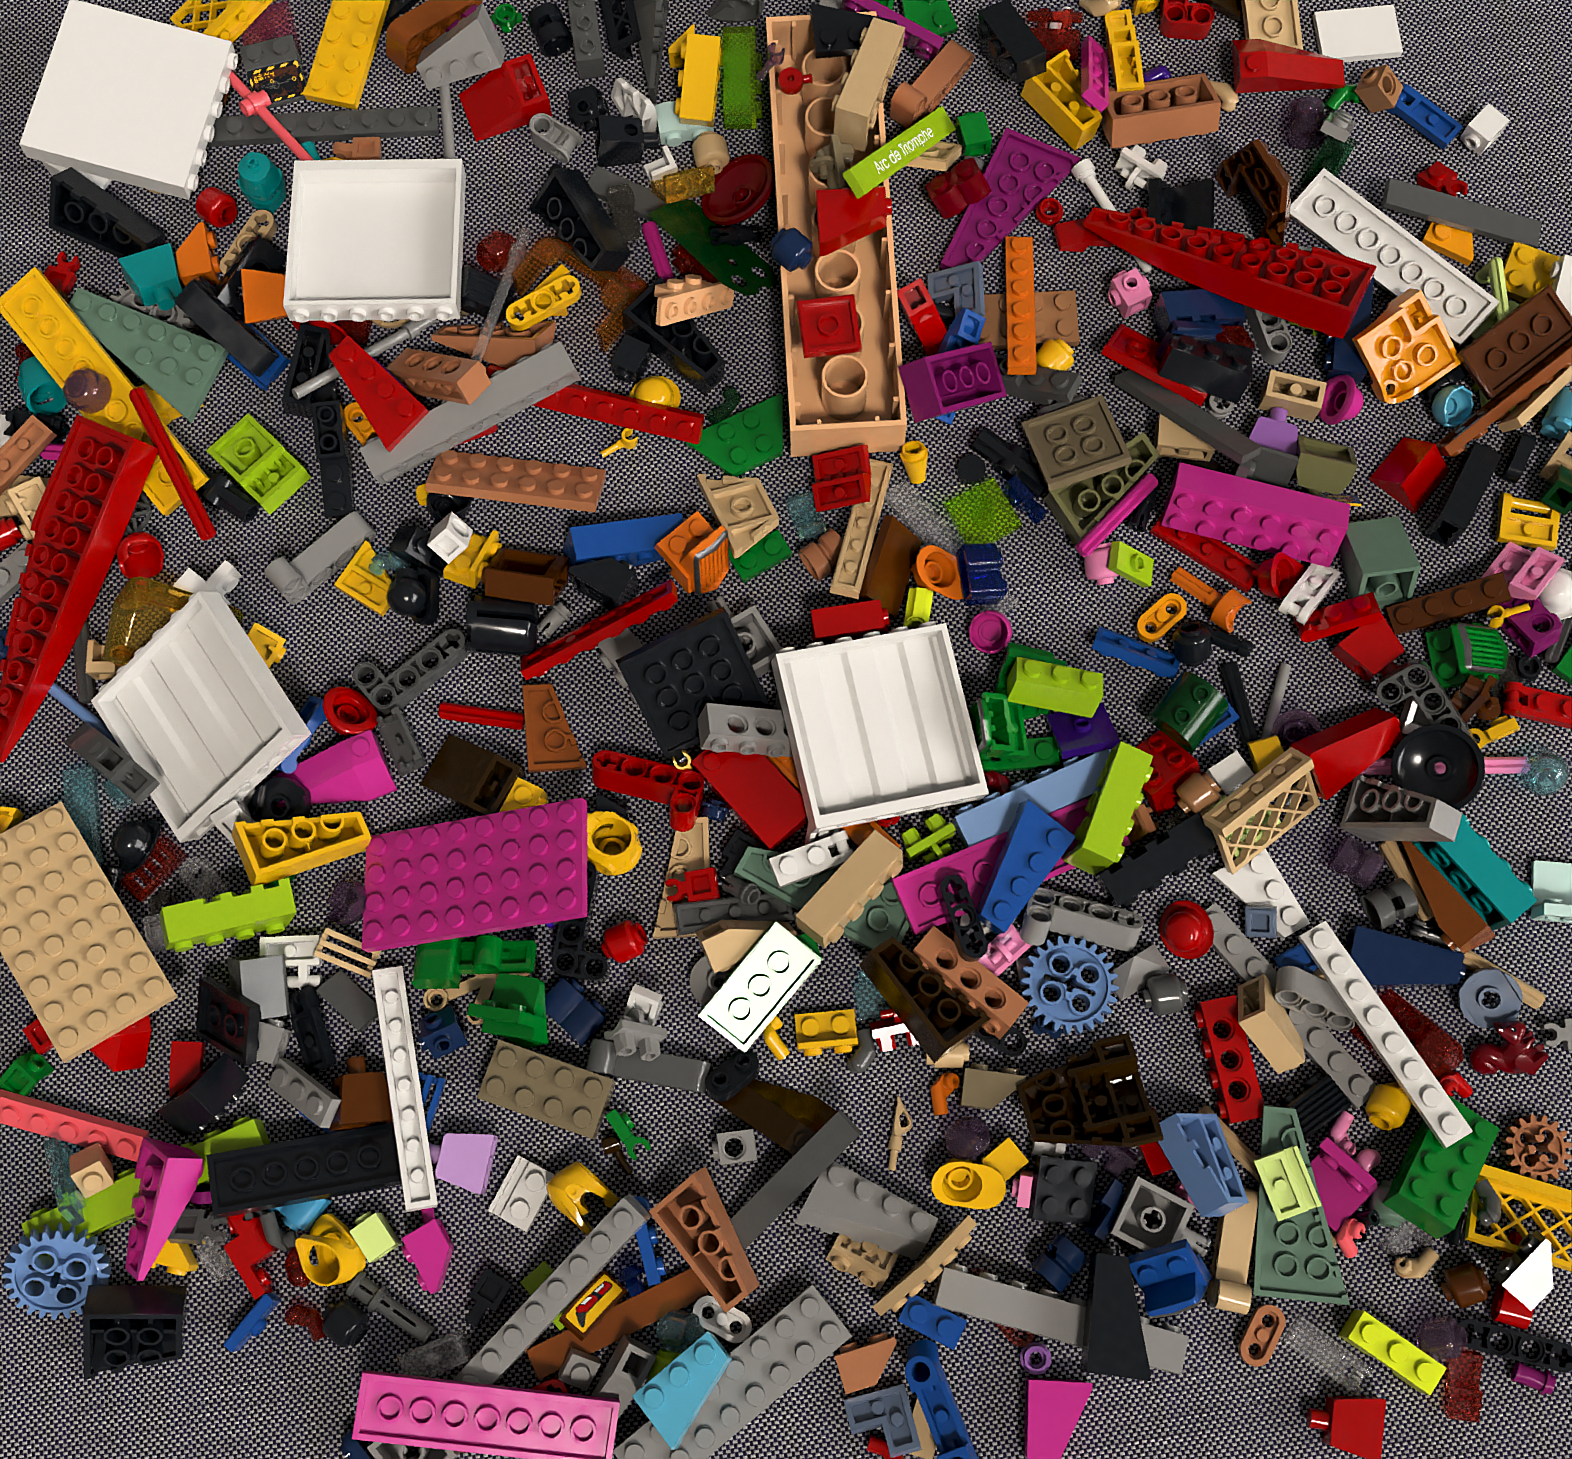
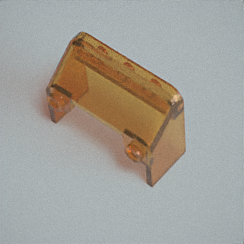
M557 235L540 239L511 274L517 295L522 297L546 266L554 265L561 260L603 288L601 290L602 303L612 312L596 332L600 349L606 353L623 331V310L648 288L647 283L624 266H621L617 272L591 270L572 251V246L567 242H563Z

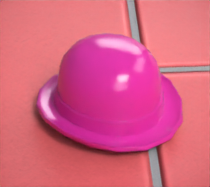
M1337 375L1326 382L1322 408L1318 413L1321 420L1329 425H1334L1343 420H1350L1356 417L1363 407L1364 400L1363 394L1356 387L1354 379L1349 375Z

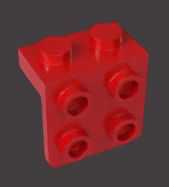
M1156 731L1135 748L1153 755L1150 764L1153 767V772L1148 782L1143 784L1142 790L1146 793L1153 812L1160 816L1167 809L1174 807L1180 799L1176 792L1177 788L1193 773H1200L1201 775L1202 773L1197 759L1165 733Z

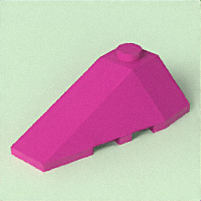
M371 730L343 740L297 764L296 770L292 773L282 772L274 776L293 778L300 782L302 786L308 788L311 794V805L321 803L338 804L348 801H372L397 791L379 739ZM285 801L277 802L276 807H286Z
M144 1137L135 1169V1179H140L139 1197L132 1198L131 1207L135 1208L136 1226H132L129 1230L125 1269L137 1281L145 1279L195 1192L198 1179L203 1173V1158L191 1149Z

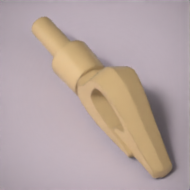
M897 1096L892 1134L890 1135L888 1150H891L888 1170L891 1171L896 1170L898 1151L902 1149V1135L912 1128V1119L900 1096ZM904 1113L907 1119V1125L903 1127L900 1123V1115Z

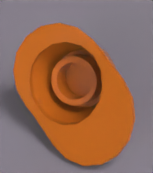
M927 545L920 549L916 563L910 569L920 588H927L950 599H964L974 589L975 578L968 564L935 545Z

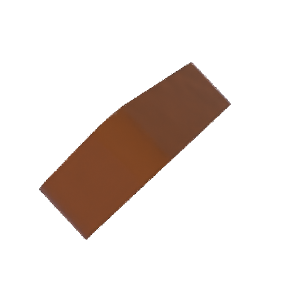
M481 0L426 1L396 18L389 25L386 33V56L405 74L413 73L417 70L416 64L423 48L445 33V30L456 19L461 20V15L472 4L479 6L483 2Z

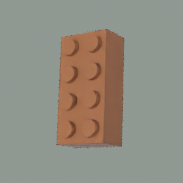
M1201 73L1145 82L1144 90L1116 92L1115 87L1109 88V105L1100 112L1103 117L1100 125L1111 148H1124L1130 145L1151 144L1155 141L1176 140L1185 136L1205 135L1210 132H1216L1219 130L1221 101L1207 75Z

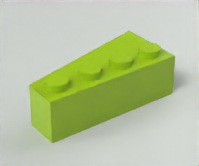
M1122 741L1110 750L1096 783L1100 790H1096L1089 799L1085 810L1090 814L1084 818L1080 827H1077L1074 836H1076L1075 839L1078 842L1075 849L1071 852H1066L1063 859L1064 862L1095 876L1113 863L1120 861L1125 849L1122 846L1123 839L1129 835L1134 825V820L1131 819L1134 809H1138L1143 800L1142 786L1148 782L1153 772V767L1150 766L1153 755Z
M289 878L278 880L279 886L267 889L263 884L251 886V889L244 891L239 896L236 893H232V891L214 896L210 903H206V899L201 898L161 908L159 919L166 950L175 949V952H183L193 949L194 944L206 943V946H214L225 942V938L236 937L237 940H245L254 937L257 932L266 931L267 934H276L284 931L285 927L289 925L297 913Z

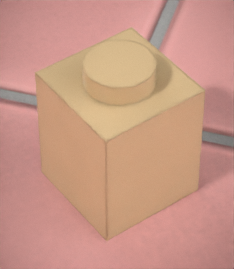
M99 1142L69 1156L70 1176L85 1199L115 1184L113 1164Z

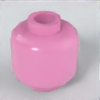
M1111 543L1100 544L1089 556L1083 557L1086 577L1089 580H1096L1097 585L1114 583V577L1119 576L1108 569Z

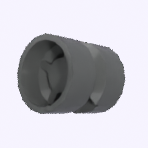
M1402 878L1384 885L1383 891L1379 888L1363 894L1360 899L1367 919L1377 930L1396 923V918L1403 920L1419 912L1417 898L1410 885Z

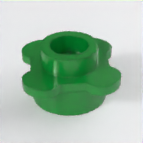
M501 4L496 8L495 14H492L491 20L495 25L497 24L502 28V32L510 33L517 23L523 21V16L520 12H516L512 5Z

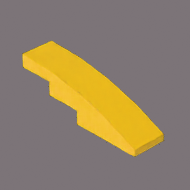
M1131 9L1110 11L1103 16L1116 92L1144 90L1139 40L1136 38Z

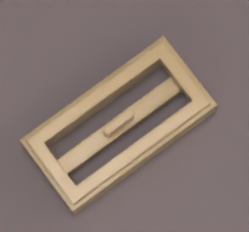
M325 927L313 956L370 978L381 951L369 952L372 953L369 959L326 941L328 936L362 949V942ZM323 946L367 964L366 969H361L321 952Z

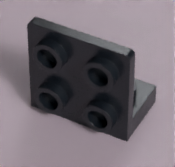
M1159 177L1149 180L1148 217L1156 218L1155 222L1157 225L1171 226L1173 221L1184 223L1183 228L1197 231L1198 226L1213 229L1214 180L1207 178L1176 188H1171Z

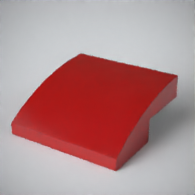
M859 445L812 456L816 483L812 484L816 512L870 502L871 470L868 445Z

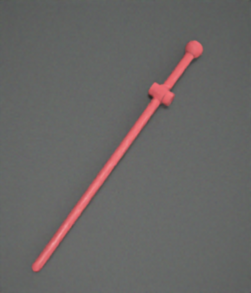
M231 70L229 76L230 85L244 99L239 102V107L246 117L259 115L300 161L314 160L266 108L271 105L268 94L264 90L251 92Z

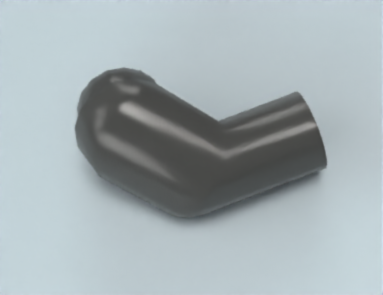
M870 1029L857 1031L859 1048L847 1061V1068L851 1073L866 1071L876 1057Z
M1484 1179L1475 1184L1474 1188L1485 1207L1477 1212V1217L1483 1226L1488 1227L1492 1223L1497 1224L1501 1219V1200L1488 1179Z
M275 1211L259 1216L268 1244L282 1251H290L292 1247H296L295 1242L299 1238V1234L293 1230L286 1232L280 1229Z

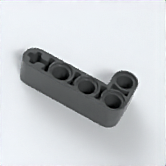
M448 629L385 678L373 663L362 662L354 668L353 680L380 713L390 716L391 709L397 706L403 709L469 655V652L465 651V642L468 641L460 630ZM456 642L459 644V647L455 649L451 646V643ZM443 650L447 657L444 658L440 651ZM430 659H439L435 667L426 668V663ZM374 673L375 677L372 682L363 683L365 675ZM407 677H416L413 685L403 686V682ZM386 694L393 695L392 701L389 704H380L383 696Z
M1421 659L1409 660L1378 680L1376 688L1377 697L1382 703L1394 705L1413 696L1430 724H1440L1445 718H1453L1457 721L1455 727L1463 730L1476 741L1471 730L1425 661ZM1414 668H1420L1425 671V676L1421 680L1414 681L1408 677L1409 671ZM1393 683L1398 686L1399 690L1395 695L1388 696L1382 692V687L1385 684ZM1429 693H1437L1441 696L1440 702L1436 705L1427 704L1424 698Z
M592 1039L586 1070L600 1075L705 1094V1082L710 1072L711 1063L661 1053L652 1061L641 1060L640 1052L637 1048L636 1052L630 1056L616 1055L614 1042Z

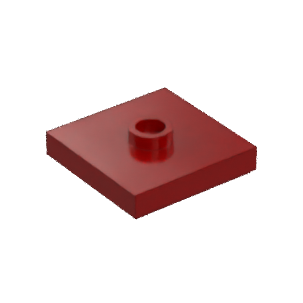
M854 294L797 301L804 358L862 351Z

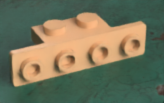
M695 274L685 275L683 279H668L667 283L655 285L654 297L658 298L656 325L665 326L731 308L734 300V290L723 285L721 282L710 283L704 281L700 275Z

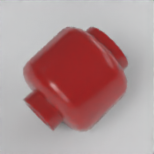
M209 187L204 189L197 197L195 209L198 217L214 227L223 228L235 220L237 216V203L228 193L216 187Z
M626 919L604 931V941L601 942V947L608 959L613 958L616 962L622 964L643 954L648 938L640 923H634Z

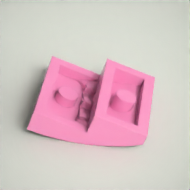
M1509 541L1481 578L1503 572L1511 597L1536 600L1564 564L1565 559L1539 546L1533 553Z

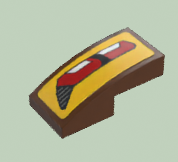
M604 1270L559 1318V1321L579 1340L583 1341L601 1323L604 1316L624 1297L627 1290Z

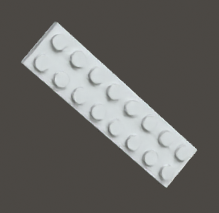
M1325 168L1321 170L1290 206V217L1333 251L1377 266L1374 273V282L1394 298L1409 288L1422 290L1432 313L1440 316L1451 341L1459 348L1500 302Z

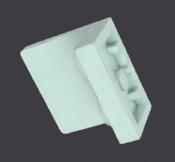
M1533 861L1531 863V888L1533 896L1538 901L1531 906V920L1572 924V864Z

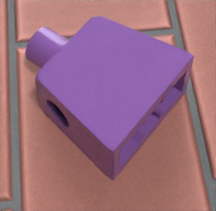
M1273 407L1271 408L1269 418L1258 417L1248 436L1249 439L1263 447L1295 456L1297 454L1298 427L1285 423L1288 414L1286 409Z

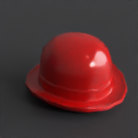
M337 686L329 689L324 695L323 710L331 728L337 733L344 736H353L368 730L372 731L377 725L376 718L378 714L374 706L360 692L349 687Z
M1189 900L1175 901L1166 907L1160 917L1159 931L1161 940L1166 948L1175 956L1184 959H1197L1208 953L1213 944L1214 929L1207 912L1198 903Z

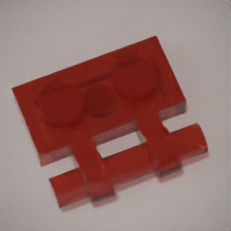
M1040 8L1039 11L1029 10L1028 21L1038 22L1037 28L1030 29L1045 48L1046 59H1052L1065 49H1068L1070 53L1069 59L1077 60L1081 33L1080 30L1071 28L1072 23L1083 22V12H1073V9L1050 11L1049 8ZM1049 22L1062 23L1061 29L1048 28Z

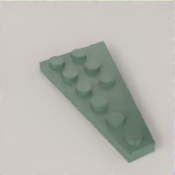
M78 287L68 305L93 336L192 424L229 352L216 342Z
M748 846L733 875L748 883L756 884L758 889L800 911L841 866L778 889L768 859L783 853ZM891 877L883 884L884 888L880 895L874 900L870 899L863 906L864 911L860 917L854 922L850 920L844 927V933L842 934L844 937L869 951L891 937H894L901 943L910 927L891 883V880L894 878Z
M1263 1105L1260 1157L1296 1144L1322 1205L1296 1108ZM1259 1176L1253 1295L1350 1305L1323 1205L1278 1221Z

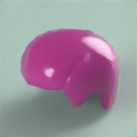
M986 610L973 617L968 630L970 642L978 651L987 654H994L1006 648L1013 634L1011 622L1005 614L996 610Z

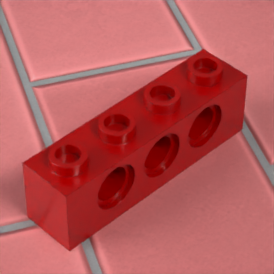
M1236 995L1197 1003L1194 1005L1195 1010L1192 1011L1195 1027L1197 1029L1200 1028L1203 1040L1200 1041V1049L1204 1059L1208 1058L1211 1070L1207 1072L1211 1088L1216 1089L1218 1101H1215V1108L1218 1117L1223 1119L1226 1125L1261 1118L1264 1102L1246 1032L1238 1023V1001ZM1216 1022L1223 1024L1226 1029V1035L1223 1039L1218 1038L1213 1032V1026ZM1223 1052H1227L1233 1057L1234 1064L1231 1069L1225 1068L1221 1063ZM1232 1082L1237 1083L1241 1088L1239 1099H1234L1229 1094L1228 1088Z

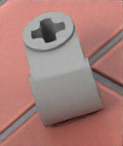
M545 113L534 115L529 122L533 144L562 163H568L572 151L583 142L581 135L576 130L565 126ZM541 129H546V130H548L547 132H544V133H539V132H538V131L541 130Z

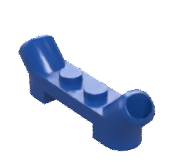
M928 1339L914 1342L907 1348L908 1363L906 1364L905 1375L911 1392H916L939 1451L937 1459H979L940 1363L938 1346L935 1342Z

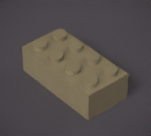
M498 1039L477 1098L596 1140L617 1082L605 1076Z

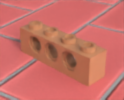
M406 348L386 367L411 394L471 405L491 384L486 374V368L478 360Z
M935 926L929 930L911 952L923 962L922 966L933 975L937 973L945 980L944 984L957 995L961 993L970 1001L968 1004L977 1012L986 1014L990 1020L983 1028L989 1034L995 1035L999 1040L1011 1028L1029 1004L1027 1000L980 962H968L962 959L957 951L955 942ZM985 1001H988L993 1007L989 1006Z

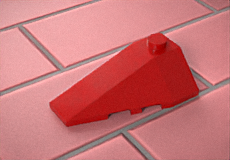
M1262 39L1232 40L1231 42L1235 93L1336 89L1345 87L1344 66L1341 59Z

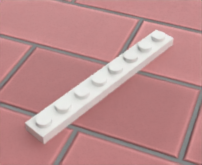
M1324 921L1300 935L1299 941L1443 1149L1472 1133L1473 1131L1327 922Z
M397 966L372 970L405 1211L410 1212L437 1207L438 1203L403 967Z

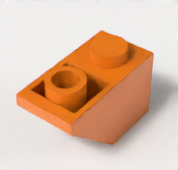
M200 222L195 226L175 252L179 278L185 287L197 276H201L211 285L220 282L218 273L222 272L220 270V260L218 256H215L214 248H218L215 233L213 231L210 232L204 222Z

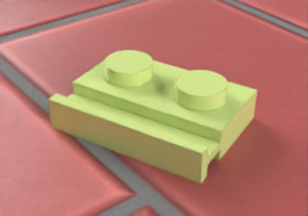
M1296 1144L1253 1159L1278 1221L1322 1206Z

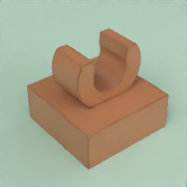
M1141 804L1137 810L1134 809L1131 819L1134 820V825L1128 835L1131 843L1143 839L1157 831L1156 828L1159 827V823H1153L1149 814L1153 812L1152 808H1146L1145 804Z

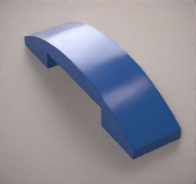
M962 308L950 325L937 354L970 347V345H978L986 318L967 308ZM956 412L935 417V419L952 425Z

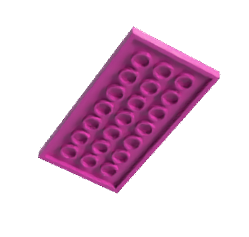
M583 798L372 835L369 846L366 847L362 950L366 952L587 917V801Z

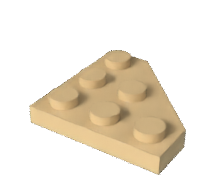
M969 1215L964 1218L930 1252L928 1251L910 1271L896 1282L872 1308L880 1317L890 1308L895 1313L907 1302L908 1299L905 1297L907 1294L913 1298L925 1286L924 1280L931 1283L943 1271L940 1265L942 1264L945 1267L958 1255L954 1249L961 1250L972 1239L969 1233L977 1223Z

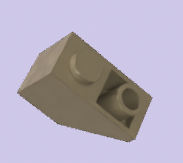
M971 1063L970 1068L963 1069L959 1107L989 1111L1017 1089L1018 1084L1026 1081V1076L1019 1075L1018 1069L1001 1068L1000 1073L989 1071L988 1065Z

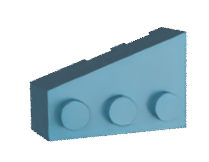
M706 1332L632 1396L671 1450L678 1449L686 1432L695 1421L700 1409L732 1360L731 1356L711 1332Z

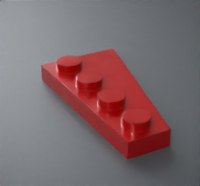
M349 335L328 355L389 453L429 413L423 404Z

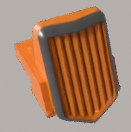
M698 511L654 547L673 569L670 574L688 594L694 591L696 594L701 595L717 590L729 571L728 531L723 525L714 530Z

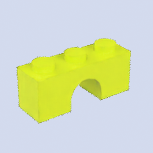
M1354 1309L1338 1335L1362 1353L1373 1357L1393 1371L1392 1374L1420 1393L1431 1396L1447 1369L1363 1310Z

